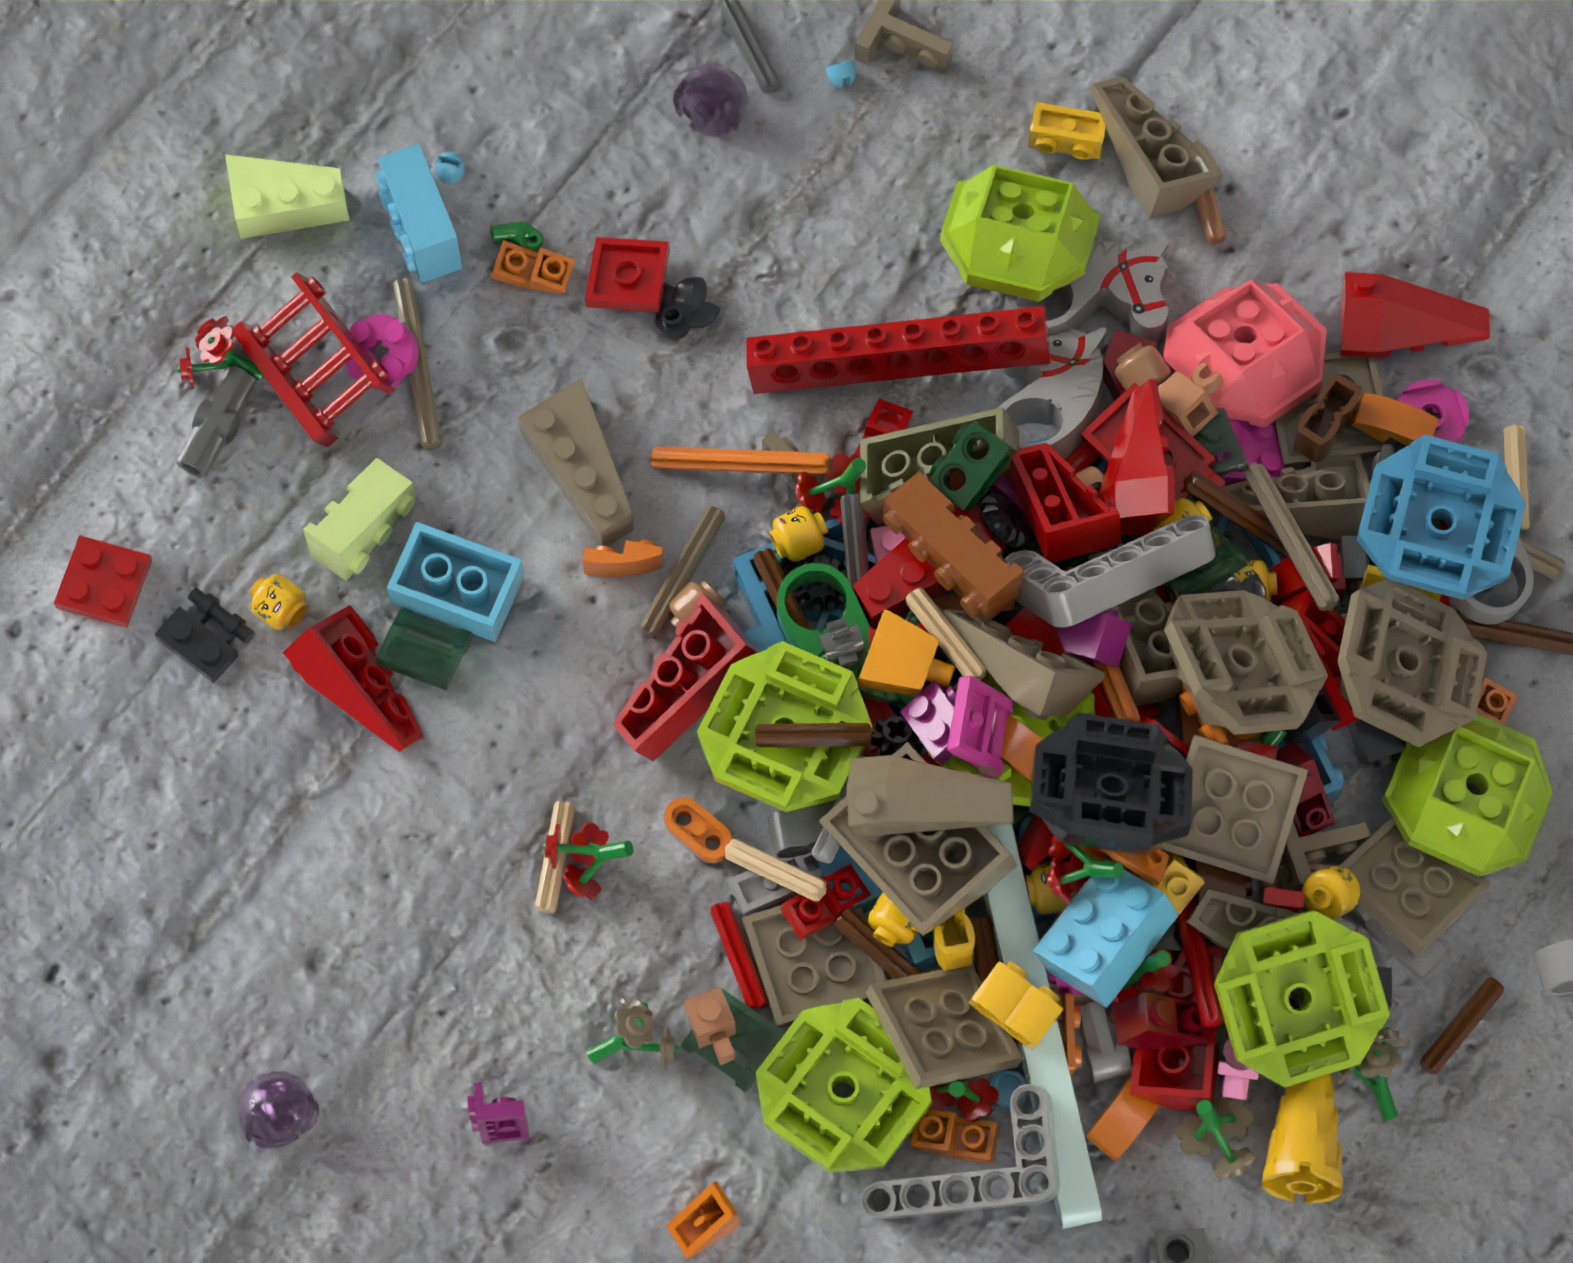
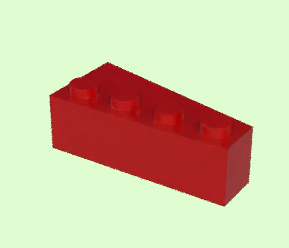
M701 593L694 604L697 607L688 620H683L674 632L677 636L665 654L660 653L653 663L655 668L646 682L639 684L613 722L614 727L631 748L652 762L708 710L730 665L760 652L722 606L704 593Z

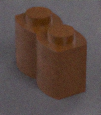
M1340 374L1331 377L1323 385L1317 403L1309 407L1302 415L1293 449L1315 463L1325 458L1334 446L1337 433L1343 431L1352 421L1359 401L1361 387Z

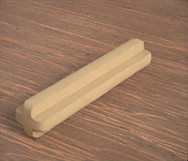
M1513 424L1505 427L1503 430L1504 464L1507 467L1506 471L1526 503L1520 532L1530 527L1526 430L1524 426Z
M917 588L909 593L906 597L908 607L926 630L940 640L938 645L963 677L971 675L978 680H982L986 676L985 666L926 591L922 588Z
M557 801L554 804L548 835H554L556 824H561V844H569L575 814L574 804L564 801ZM560 852L556 869H552L551 858H545L544 855L535 902L536 910L539 912L552 914L557 909L567 856L566 852Z
M732 839L726 845L725 857L727 860L815 902L820 901L827 892L825 880L739 839Z

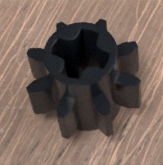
M892 712L891 717L885 722L881 719L876 721L875 730L878 733L872 734L871 745L879 746V756L893 755L907 742L916 751L914 743L919 742V737L905 718L897 716L895 712Z

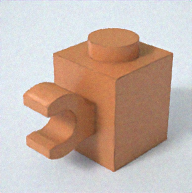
M1205 362L1199 364L1194 369L1192 374L1193 381L1177 370L1158 387L1162 408L1191 436L1197 434L1218 414L1209 395L1218 391L1224 384L1220 373L1217 371L1210 378H1207L1212 372Z
M719 986L684 1000L685 1016L699 1049L712 1044L720 1065L735 1060V1053L728 1038L736 1034L735 1020L721 987Z

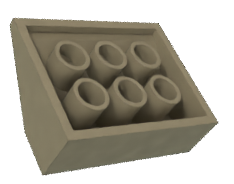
M908 742L892 755L926 763ZM847 796L819 820L821 825L922 936L989 892L1017 867L1010 852L985 826L856 837L848 825Z

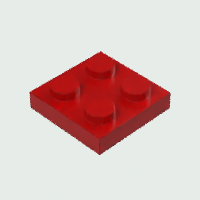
M596 237L585 294L586 307L659 312L670 254L669 242Z
M79 535L55 597V607L128 628L152 563L151 555Z

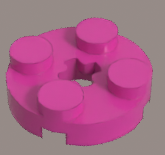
M386 314L369 316L363 321H356L351 326L350 332L372 361L374 359L378 360L375 356V350L379 344L382 343L383 347L389 349L388 355H383L381 363L390 373L387 380L393 388L402 384L400 381L405 378L407 373L411 374L415 369L419 356L417 338L409 330L408 326L400 319ZM353 358L346 363L348 374L353 379L357 380L364 374Z
M1427 379L1410 384L1397 401L1422 411L1431 410L1433 415L1439 414L1440 419H1438L1433 437L1460 443L1469 421L1468 406L1462 394L1456 389L1452 391L1450 388L1443 386L1444 382Z

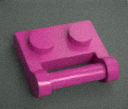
M971 675L959 678L947 750L979 768L980 774L987 777H1000L1004 765L1000 759L1007 717L1012 714L1013 700Z

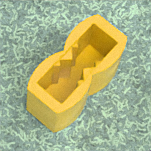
M966 907L932 929L934 933L935 957L944 971L972 966L975 933L970 919L965 914Z
M999 961L968 1003L1021 1044L1033 1050L1062 1012L1063 1008L1058 1004L1060 998L1043 985L1038 989L1025 980L1028 974L1015 963L1008 961L1005 965Z

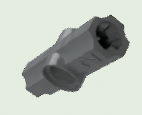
M227 366L210 399L203 400L199 405L192 423L193 430L176 460L177 465L188 474L198 478H207L224 444L228 445L234 439L240 425L241 412L257 384L256 379L245 370L235 366Z

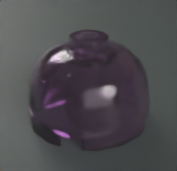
M713 63L692 68L680 81L673 96V103L678 115L681 117L684 113L692 121L689 125L692 129L713 137H724L728 135L729 131H735L744 119L749 101L746 85L739 75L725 66Z
M286 1071L268 1072L257 1076L242 1091L237 1105L239 1124L246 1140L249 1143L250 1140L255 1141L257 1147L262 1149L279 1148L299 1139V1136L295 1132L301 1130L306 1124L310 1130L315 1125L320 1114L319 1104L308 1085L297 1075Z

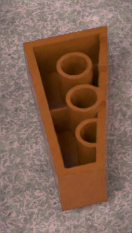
M917 472L884 499V516L882 518L893 533L898 534L901 532L910 542L908 547L919 561L924 562L926 560L936 570L934 576L946 590L952 588L960 596V604L966 613L972 618L978 616L984 624H987L1020 596L1024 570L1016 562L1008 566L1001 556L1003 553L1002 549L992 540L984 544L980 540L981 537L976 525L967 516L960 515L956 517L953 514L955 508L952 502L920 472Z

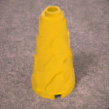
M1332 1073L1285 1087L1284 1096H1281L1279 1101L1275 1129H1273L1270 1136L1265 1169L1262 1176V1187L1274 1197L1295 1202V1193L1305 1194V1204L1329 1202L1342 1195V1144H1338V1108H1335L1334 1078Z

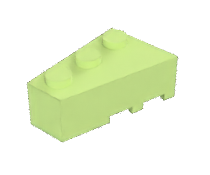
M225 154L235 220L241 239L350 220L340 168Z
M378 458L347 486V490L350 492L340 504L332 500L325 507V512L328 515L317 526L310 522L303 529L310 556L346 582L353 573L359 574L365 568L370 558V552L377 544L380 546L386 542L393 530L392 525L400 516L405 517L411 511L416 501L413 482Z

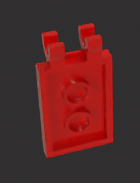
M1136 383L1132 384L1080 433L1081 439L1108 464L1132 393L1139 387ZM1162 408L1163 420L1159 432L1160 436L1168 438L1169 448L1164 452V459L1166 465L1173 466L1175 501L1179 498L1188 499L1187 497L1190 494L1184 490L1183 481L1193 471L1199 472L1226 490L1224 488L1226 482L1210 469L1216 463L1215 457Z

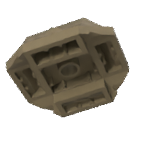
M1384 579L1351 594L1337 661L1341 672L1340 695L1351 705L1355 717L1420 747L1475 720L1488 652L1478 640L1474 641L1466 624L1453 608L1405 584Z
M1245 590L1180 595L1173 604L1164 631L1169 640V651L1179 671L1178 678L1184 682L1202 723L1227 727L1234 735L1297 729L1304 722L1328 674L1298 611L1283 605L1279 608L1265 598Z

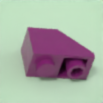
M1110 608L1075 625L1056 627V630L1066 652L1087 662L1117 669L1132 624L1117 618L1119 611Z

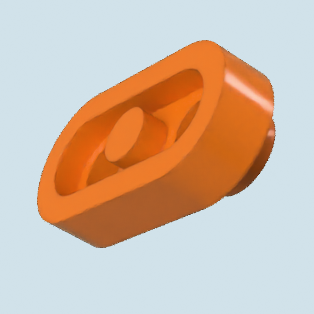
M682 797L668 804L665 809L664 820L666 829L672 836L704 862L719 863L726 859L725 848L731 842L732 836L725 825L693 799ZM681 816H688L691 822L683 826L677 823V819ZM710 840H716L720 843V846L715 850H710L706 847V843Z

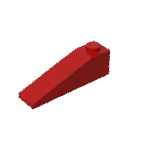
M1366 272L1344 273L1340 299L1341 355L1380 358L1390 356L1391 350L1409 347L1411 352L1422 351L1426 344L1441 342L1446 346L1489 340L1490 338L1488 308L1383 274Z
M1149 379L1133 391L1098 497L1109 508L1113 506L1120 512L1122 534L1142 536L1175 514V476L1173 466L1166 465L1164 459V452L1168 450L1169 444L1168 438L1160 436L1159 432L1163 420V412L1157 380Z
M349 605L309 627L283 651V654L290 661L293 669L301 675L307 684L400 753L419 741L424 735L405 697L395 692L389 680L394 676L390 666L382 665L376 654L375 649L379 644L374 634L353 607Z
M1207 946L1214 979L1216 980L1223 965L1224 950L1220 947ZM1183 947L1175 963L1178 974L1175 978L1171 979V987L1163 996L1196 1002ZM1219 1026L1208 1028L1209 1042L1205 1044L1156 1050L1137 1048L1133 1057L1131 1096L1172 1110L1197 1112V1105L1203 1100L1210 1101L1214 1108Z

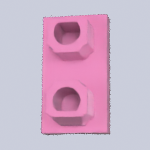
M1228 1038L1223 1046L1224 1058L1218 1057L1217 1073L1224 1075L1221 1093L1224 1097L1246 1100L1249 1079L1258 1080L1259 1073L1236 1061L1230 1038Z

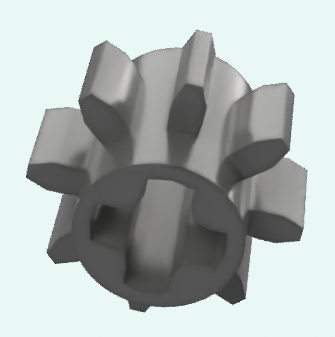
M845 618L827 623L828 633L819 635L825 659L830 662L837 661L838 665L844 668L858 664L857 654L865 652L863 638L858 625L854 624L847 627Z

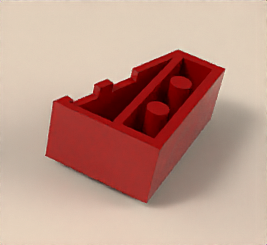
M1309 590L1282 603L1283 606L1298 611L1328 674L1322 687H1326L1342 719L1341 722L1331 728L1332 731L1360 720L1354 716L1351 705L1340 695L1341 672L1337 661L1346 620L1334 609L1329 612L1327 610H1319Z

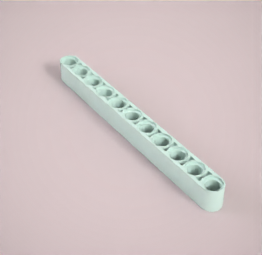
M1012 824L985 826L1010 852L1017 864L1016 868L983 895L987 914L992 921L999 961L1005 965L1008 961H1011L1021 967L1028 974L1025 980L1037 989L1041 985L1050 989L1045 967L1033 951L1039 940ZM1056 1019L1033 1050L1027 1048L1019 1041H1017L1023 1057L1022 1065L1026 1083L1045 1090L1051 1099L1060 1178L1059 1192L1053 1200L1059 1224L1062 1229L1102 1221V1213L1059 1025ZM1029 1093L1033 1113H1035L1040 1107V1098L1036 1093ZM1038 1133L1041 1148L1043 1149L1045 1141L1041 1133Z

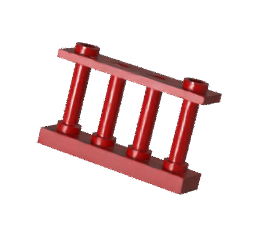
M295 272L291 278L301 290L262 326L256 325L252 327L240 321L232 329L235 332L234 337L312 440L328 448L339 439L331 428L334 425L333 420L373 385L387 394H390L395 389L387 380L390 376L388 370L377 359L372 361L323 297L327 291L322 284L313 276L308 279ZM311 303L322 319L282 354L279 352L275 354L268 345L272 342L271 337ZM332 330L343 346L305 380H298L296 382L289 373L293 369L291 365ZM353 358L364 374L324 409H317L310 400L314 397L312 393Z

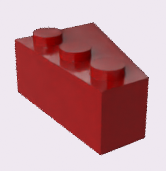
M1047 442L1017 450L1010 460L1011 484L1046 560L1053 563L1121 544L1120 512L1113 506L1109 508L1098 497V491L1091 485L1086 486L1076 476V470Z

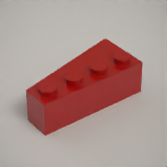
M952 502L955 508L953 514L956 517L960 515L967 516L976 525L981 537L980 540L984 544L992 540L1002 549L1003 553L1001 556L1005 559L1006 544L999 541L986 527L981 515L980 502L972 513L963 511ZM906 538L853 584V591L869 625L873 629L878 628L884 609L899 617L909 613L911 609L907 605L906 597L915 589H924L931 599L949 591L934 576L936 570L926 560L921 562L913 555L908 547L910 542Z

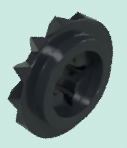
M992 492L980 501L982 519L989 531L999 541L1012 547L1020 548L1030 539L1029 525L1023 520V514L1019 513L1015 504L1009 503L1005 496H999Z
M815 553L810 557L800 560L794 567L796 569L811 563L826 564L839 570L847 578L844 562H839L831 554L826 556ZM813 582L802 584L793 590L798 604L813 612H827L837 608L844 602L840 593L828 584V590L826 588L823 589L820 585L810 588Z

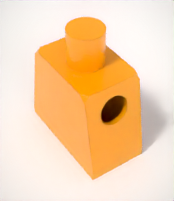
M884 609L857 684L862 688L916 697L921 693L925 680L929 682L935 680L938 684L947 688L955 666L933 658L940 641L939 639Z

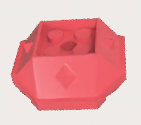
M1249 280L1238 287L1222 289L1167 326L1163 359L1171 370L1170 375H1173L1178 370L1191 381H1193L1192 374L1194 369L1199 364L1205 362L1212 372L1207 378H1210L1217 371L1224 381L1223 386L1218 391L1209 395L1218 412L1216 416L1225 417L1230 420L1249 421L1250 425L1265 428L1322 389L1327 329L1278 283L1262 284Z

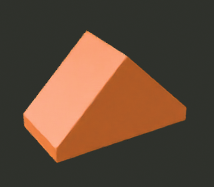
M716 1181L699 1194L666 1227L688 1259L739 1228V1214Z

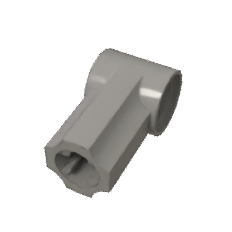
M1096 1001L1089 1002L1080 1007V1024L1087 1046L1085 1049L1086 1062L1093 1083L1132 1074L1128 1047L1117 1044L1116 1025H1113L1109 1020L1111 1003L1106 1008Z

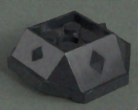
M1078 713L1067 722L1065 727L1051 733L1035 746L1029 811L1042 818L1061 843L1147 856L1169 841L1189 835L1192 818L1193 769L1181 753L1167 742L1168 737L1156 724Z

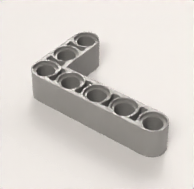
M1191 515L1066 572L1036 552L1029 550L1012 553L1004 560L1008 566L1016 562L1024 570L1021 594L1015 601L1052 626L1069 627L1212 561L1216 553L1209 519L1202 515Z
M1031 1084L1019 1086L1011 1095L1010 1109L1016 1167L874 1182L866 1186L861 1194L860 1203L862 1209L871 1217L889 1220L1051 1201L1059 1192L1060 1178L1050 1096L1045 1090ZM1029 1093H1036L1040 1098V1107L1033 1114H1025L1021 1106L1023 1098ZM1033 1133H1041L1045 1141L1044 1147L1038 1154L1032 1155L1026 1149V1140ZM1044 1173L1048 1177V1188L1043 1194L1035 1195L1031 1191L1030 1181L1035 1174ZM1004 1177L1008 1181L1009 1191L1003 1198L995 1199L990 1191L991 1184L996 1178ZM964 1181L969 1187V1196L964 1202L958 1204L952 1199L951 1190L957 1182ZM924 1185L929 1190L930 1198L924 1207L918 1208L912 1201V1194L917 1187ZM886 1190L890 1195V1204L885 1211L878 1212L874 1208L873 1198L878 1191Z

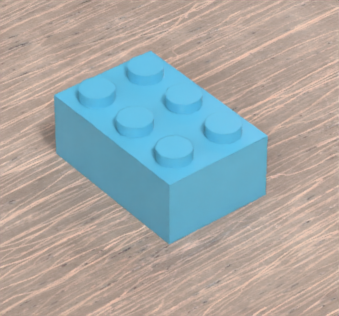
M418 143L378 157L380 172L374 173L379 188L378 194L384 210L389 212L394 236L397 242H401L404 251L402 252L409 273L416 271L420 283H424L461 270L462 264L457 236L420 144Z
M416 522L387 586L390 604L496 642L525 577L523 563L519 558Z
M1126 870L1123 871L1120 878L1091 876L1033 951L1049 973L1107 1008L1178 917V913L1162 891Z

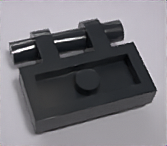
M196 587L188 595V600L195 604L197 609L192 614H189L179 606L157 630L155 637L214 684L239 656L237 650L229 644L236 637L247 644L252 640L255 632L245 625L246 620L237 613L232 615L220 606V600L211 593L206 595ZM210 617L223 626L217 635L204 625Z

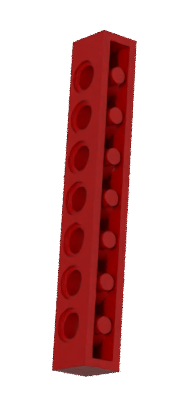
M1044 306L746 337V367L753 394L1051 363L1049 330Z

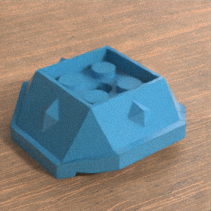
M1424 434L1411 442L1409 446L1376 464L1356 540L1387 580L1464 600L1507 580L1513 562L1526 503L1506 471L1507 467L1500 454ZM1440 519L1448 525L1449 529L1439 530L1432 525L1431 520Z

